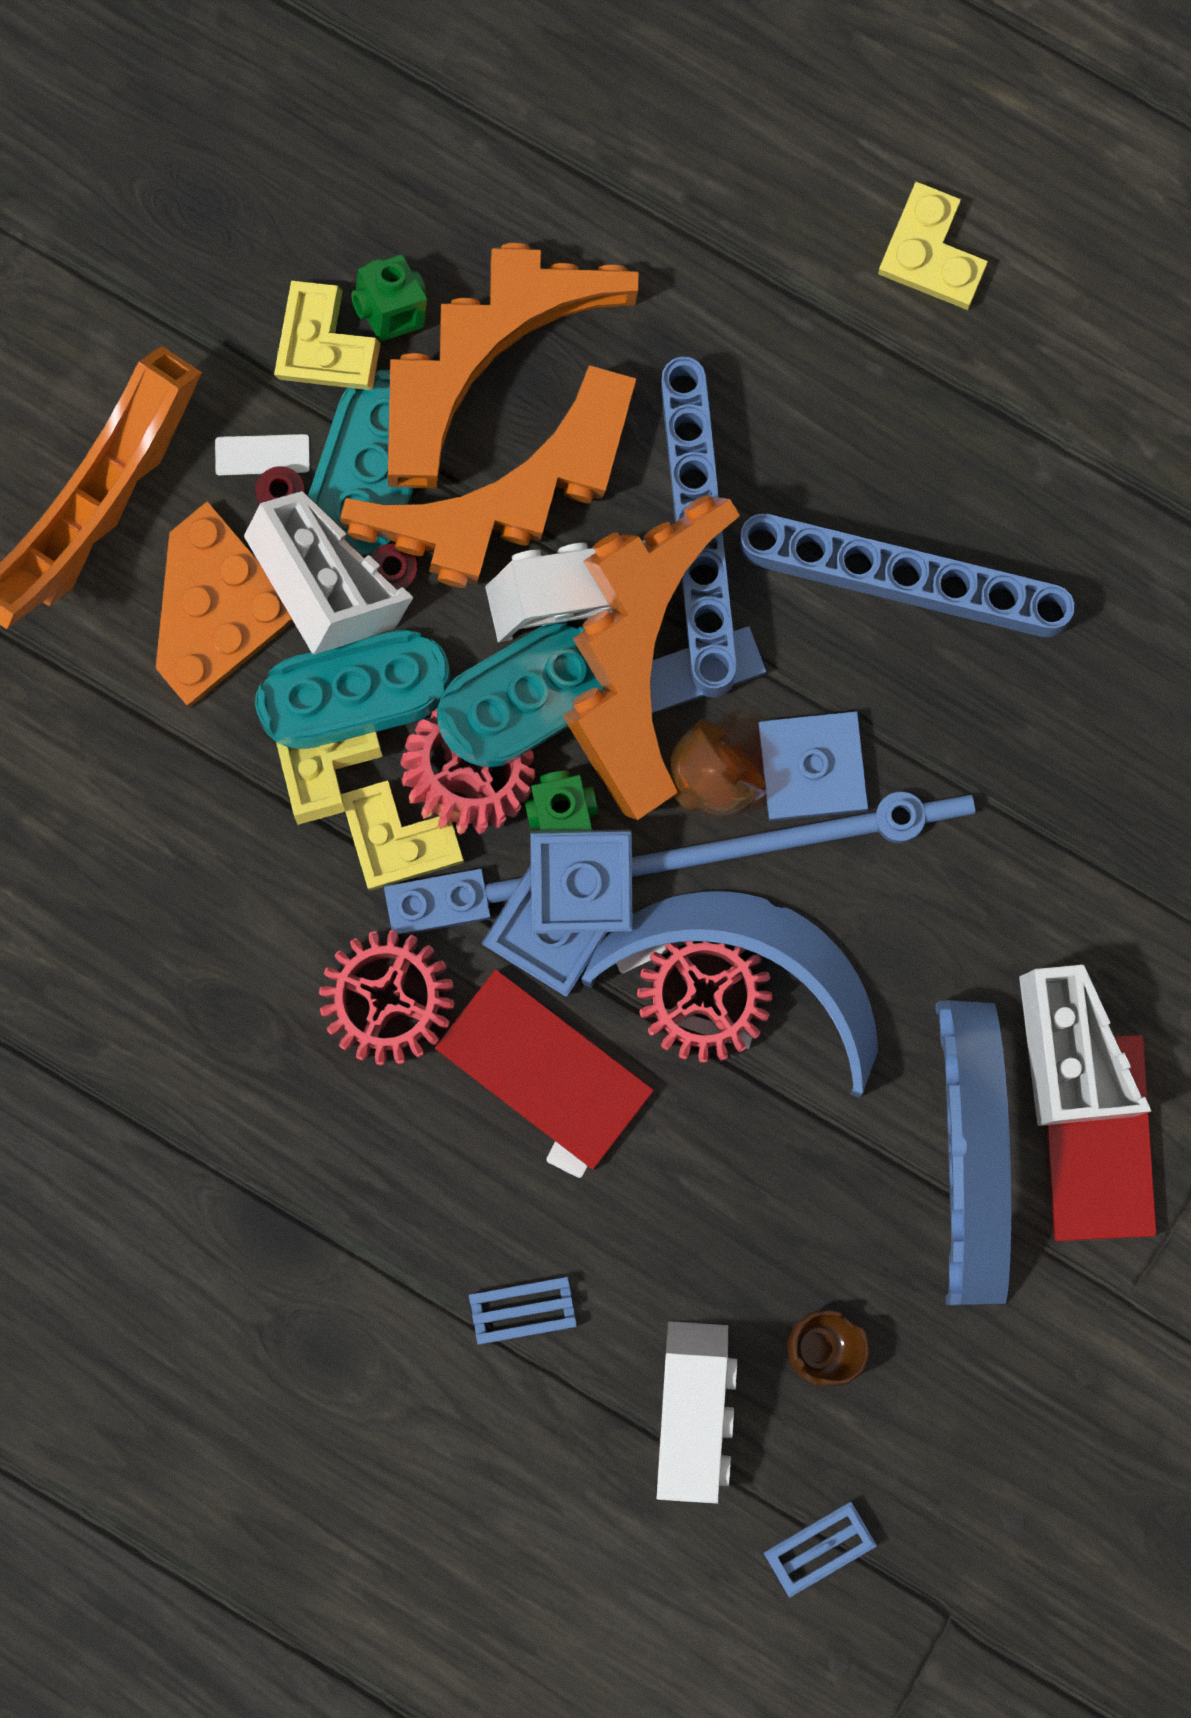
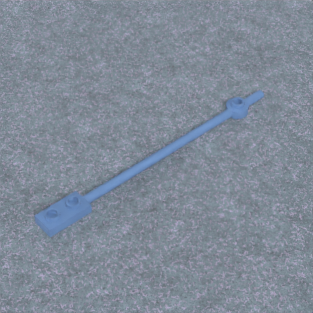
M895 792L886 796L874 813L632 857V877L879 832L890 842L907 843L920 834L925 823L975 814L974 800L971 794L922 804L917 797L910 793ZM897 808L906 809L910 814V821L904 825L895 823L892 819L893 810ZM482 869L385 886L384 891L391 930L397 931L399 936L490 920L488 904L509 900L522 877L485 884Z

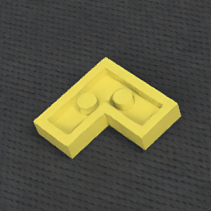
M915 182L880 265L878 274L968 310L988 261L944 244L961 199Z
M291 281L274 373L279 380L363 390L373 389L381 343L372 337L335 333L343 293L338 286Z
M377 732L309 749L290 748L276 742L297 825L346 812L335 770L383 757Z
M388 780L341 794L369 891L464 863L452 821H449L448 825L442 829L438 826L440 816L402 827Z

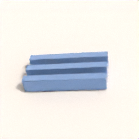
M568 1277L469 1295L477 1345L577 1327ZM557 1289H560L562 1298L483 1313L481 1303ZM559 1309L564 1310L565 1319L486 1333L485 1323Z
M849 1501L763 1553L790 1598L877 1547L852 1502ZM848 1516L852 1523L851 1525L783 1565L781 1564L778 1556ZM858 1533L862 1540L861 1543L792 1583L788 1576L789 1573Z

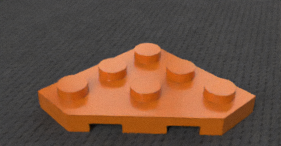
M208 502L204 503L169 532L156 670L190 709L294 623L260 563Z

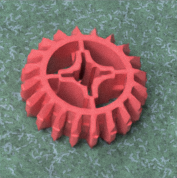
M437 710L432 712L431 722L424 719L418 722L415 729L417 735H409L405 747L409 752L403 754L401 767L407 769L402 777L403 786L413 787L409 795L410 804L425 802L421 811L423 819L436 813L440 816L438 821L440 829L445 828L449 821L457 823L456 829L459 835L465 833L468 824L472 823L480 835L486 831L488 821L498 829L504 825L506 815L513 818L519 813L521 809L519 802L528 800L531 793L528 784H532L535 778V770L528 767L534 759L533 751H529L514 761L503 765L506 778L505 786L495 793L491 786L493 779L490 776V772L493 771L494 767L478 766L465 761L455 754L446 744L440 733ZM441 744L445 750L443 758L447 764L443 765L440 773L434 775L430 764V753ZM453 792L461 793L467 798L455 795Z
M393 930L389 931L387 945L381 946L379 935L374 931L369 933V941L372 948L364 950L360 941L355 938L350 941L352 949L357 954L350 960L342 951H338L335 954V958L345 967L341 973L333 968L325 969V976L337 983L336 987H321L319 994L325 998H334L335 1004L321 1007L320 1012L324 1017L337 1015L339 1018L327 1027L330 1035L339 1034L344 1030L348 1032L339 1044L343 1050L350 1049L358 1041L360 1045L356 1052V1058L364 1061L368 1057L371 1048L376 1049L375 1063L380 1066L385 1065L387 1051L393 1050L394 1059L400 1065L405 1063V1055L402 1048L410 1046L414 1055L419 1058L424 1055L423 1049L417 1043L420 1038L424 1036L432 1045H436L439 1042L436 1034L429 1029L433 1023L441 1028H448L449 1020L438 1015L437 1012L438 1009H453L455 1003L452 999L440 998L439 992L449 991L454 986L451 979L439 981L435 979L436 976L447 969L444 961L435 962L430 966L426 964L435 952L431 946L424 947L416 955L414 951L417 947V937L410 935L406 939L403 948L398 947L399 935L397 931ZM386 958L396 959L393 967L390 966L386 975L379 980L372 981L355 976L359 970L373 961ZM410 964L419 970L425 979L428 991L426 1007L405 995L404 985ZM394 984L397 990L393 993L396 997H400V1001L410 1008L399 1004L396 1006L388 1004L385 1010L380 1012L376 1007L381 1003L374 999V995L365 990V988L375 992L378 990L386 992L389 986ZM348 990L358 993L359 996L369 1001L370 1011L364 1032L354 1025L349 1016L347 1008ZM403 1015L419 1020L411 1030L400 1036L378 1038L381 1029H384L388 1021L395 1016Z
M686 941L684 942L685 947L678 949L676 943L664 944L670 954L667 959L660 953L653 951L650 954V960L660 969L658 972L642 969L641 978L654 983L653 988L638 989L637 997L643 1000L653 999V1005L645 1006L639 1012L641 1018H650L655 1015L658 1018V1021L648 1028L650 1036L658 1035L664 1029L669 1033L661 1044L664 1050L668 1051L675 1041L678 1040L683 1043L679 1052L680 1059L686 1060L689 1056L690 1048L693 1046L699 1047V1062L706 1063L708 1060V1048L716 1047L717 1056L720 1061H723L728 1057L724 1044L731 1041L739 1053L746 1049L744 1041L739 1036L743 1031L751 1038H758L760 1031L750 1021L754 1018L766 1022L769 1013L764 1009L757 1008L756 1002L766 1003L772 1001L771 992L757 991L756 987L770 980L769 973L760 972L753 975L751 971L762 961L759 954L752 955L744 961L741 955L746 949L735 947L734 950L727 948L728 944H715L705 941L701 943ZM706 955L723 959L733 967L715 976H707L702 974L691 963L689 958ZM676 967L687 986V993L675 1007L666 1011L662 997L663 988L667 977ZM690 975L694 977L698 984L705 983L706 988L708 984L716 987L723 981H726L718 987L713 996L715 1009L720 1016L716 1014L712 1007L704 1008V1003H702L701 1007L694 1003L687 1009H684L691 1004V1000L696 996L695 982ZM743 979L747 1001L741 1017L734 1024L727 1015L728 1012L724 1008L722 998L735 983ZM695 1014H702L707 1016L719 1028L721 1033L696 1035L683 1030L676 1024Z

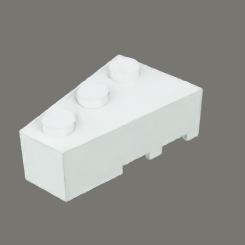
M301 491L260 503L244 537L312 654L316 655L394 630L413 597L403 587L397 591L377 571L380 565L371 556L368 555L363 558L344 540L346 533Z
M574 543L559 548L558 554L542 556L540 550H528L513 555L512 561L485 586L498 643L513 640L512 635L518 629L585 618L589 619L605 610H608L609 613L613 612L583 562L595 553L594 549H588L587 543Z
M1084 965L1034 969L1019 976L1037 1125L1044 1126L1135 1117L1151 1112L1146 1098L1141 1096L1129 1071V1068H1131L1125 1053H1121L1109 1028L1110 1020Z
M668 1321L657 1484L658 1500L718 1504L719 1486L729 1487L731 1456L721 1455L722 1438H732L734 1407H724L725 1389H736L737 1359L728 1358V1325Z

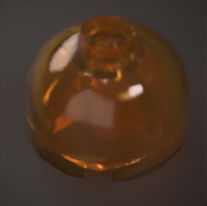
M702 718L686 731L677 742L670 758V772L677 785L676 789L678 792L674 796L689 812H693L697 808L705 815L712 817L728 818L739 815L765 795L766 791L762 790L766 786L765 781L744 750L738 744L732 749L728 744L720 741L726 732L713 722Z

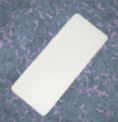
M300 434L217 437L215 439L216 474H263L266 470L277 466L288 467L296 473H307L309 471V436Z

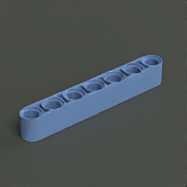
M690 357L672 359L666 364L662 372V402L675 522L686 515L684 508L696 499L705 495H710L711 498L719 497L706 375L700 363ZM688 376L696 382L697 386L691 392L679 393L670 384L676 377ZM693 423L701 429L702 433L696 440L684 441L676 435L675 431L681 424ZM697 470L705 475L707 481L702 487L691 489L684 486L680 478L687 471ZM721 531L706 545L685 571L681 579L692 680L695 687L704 696L712 698L724 696L732 689L735 682L737 665L723 533ZM707 565L716 571L717 578L711 584L700 585L691 578V571L697 566ZM713 613L722 620L723 625L714 633H704L696 627L695 621L702 614ZM710 660H718L727 667L728 673L721 681L711 682L701 675L700 668L702 665Z
M770 514L751 516L741 529L740 551L743 558L756 567L1040 637L1051 638L1062 633L1074 613L1075 603L1072 595L1065 588L1058 585ZM765 530L774 536L776 543L771 549L765 551L757 550L749 543L750 535L756 531ZM805 542H813L822 548L824 555L819 561L813 563L805 562L798 556L796 552L797 547ZM862 554L870 561L871 569L864 574H854L846 568L844 560L849 555ZM902 565L910 566L918 573L919 581L912 586H902L894 580L892 571ZM956 577L963 581L967 588V593L960 598L946 596L941 589V582L946 578ZM996 589H1004L1011 593L1015 605L1008 610H999L991 604L989 593ZM1044 601L1057 603L1063 613L1062 619L1056 622L1043 620L1037 611V605Z

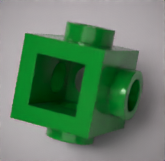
M403 254L386 260L377 259L358 269L356 290L352 291L353 306L361 319H367L379 342L424 328L427 304L425 285L420 273L416 270L411 271Z
M567 770L552 772L539 777L541 784L531 786L534 799L524 801L531 830L541 828V831L592 830L589 817L599 815L592 786L582 787L580 775L570 777ZM559 803H566L570 806L564 813H557L553 810Z

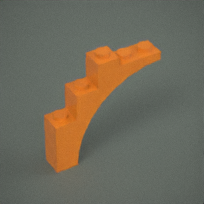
M507 243L502 245L501 249L492 248L490 262V305H480V301L472 298H457L452 300L451 304H441L440 361H432L429 356L418 353L404 354L401 356V360H390L388 487L437 489L441 451L453 416L471 385L491 362L526 334L561 317L595 308L635 306L638 294V272L627 271V268L621 265H604L599 267L598 270H579L578 266L569 263L553 264L549 269H540L541 250H530V246L522 243Z
M160 346L138 362L119 402L85 459L40 520L0 562L1 626L6 629L10 628L42 602L50 607L74 588L93 544L118 525L137 481L161 463L202 374L201 371L163 346Z
M589 365L577 398L555 433L526 462L498 481L461 497L423 505H381L346 498L340 517V526L348 528L347 535L361 541L374 543L377 537L396 542L395 548L407 554L423 556L425 550L433 552L429 572L438 574L437 580L439 582L458 588H466L467 582L477 585L492 529L501 531L500 537L508 542L529 545L530 540L540 542L555 487L564 489L563 495L575 501L591 503L593 498L602 500L610 477L636 378Z
M710 495L696 499L684 508L686 515L672 525L669 522L662 523L647 532L643 537L646 541L644 544L638 536L627 534L620 536L619 532L610 534L593 546L595 553L583 561L613 612L609 613L608 610L595 614L582 625L585 631L573 638L602 689L593 688L579 695L572 702L574 708L564 714L563 718L620 812L636 820H639L678 793L662 760L652 722L650 677L654 646L667 604L685 571L706 545L740 516L730 499L711 498Z

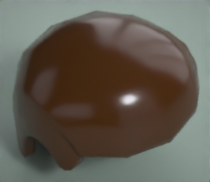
M837 1311L810 1312L793 1325L787 1342V1351L793 1370L806 1382L817 1387L849 1384L863 1373L870 1356L868 1338L864 1328L853 1324L841 1312Z

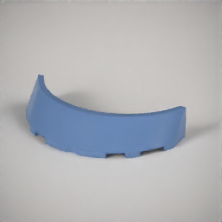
M707 891L683 894L656 902L632 914V931L608 932L597 947L582 977V983L591 988L597 976L615 963L642 950L669 943L686 941L716 942L740 947L772 960L804 983L825 1007L840 1033L849 1058L853 1079V1088L850 1094L858 1098L862 1095L878 1053L875 1019L866 990L852 964L841 949L816 925L793 910L775 907L767 899L743 893Z
M938 1001L935 1005L936 1015H939L940 1039L945 1058L951 1211L948 1295H946V1305L1006 1304L1011 1254V1161L1005 1063L995 1003Z

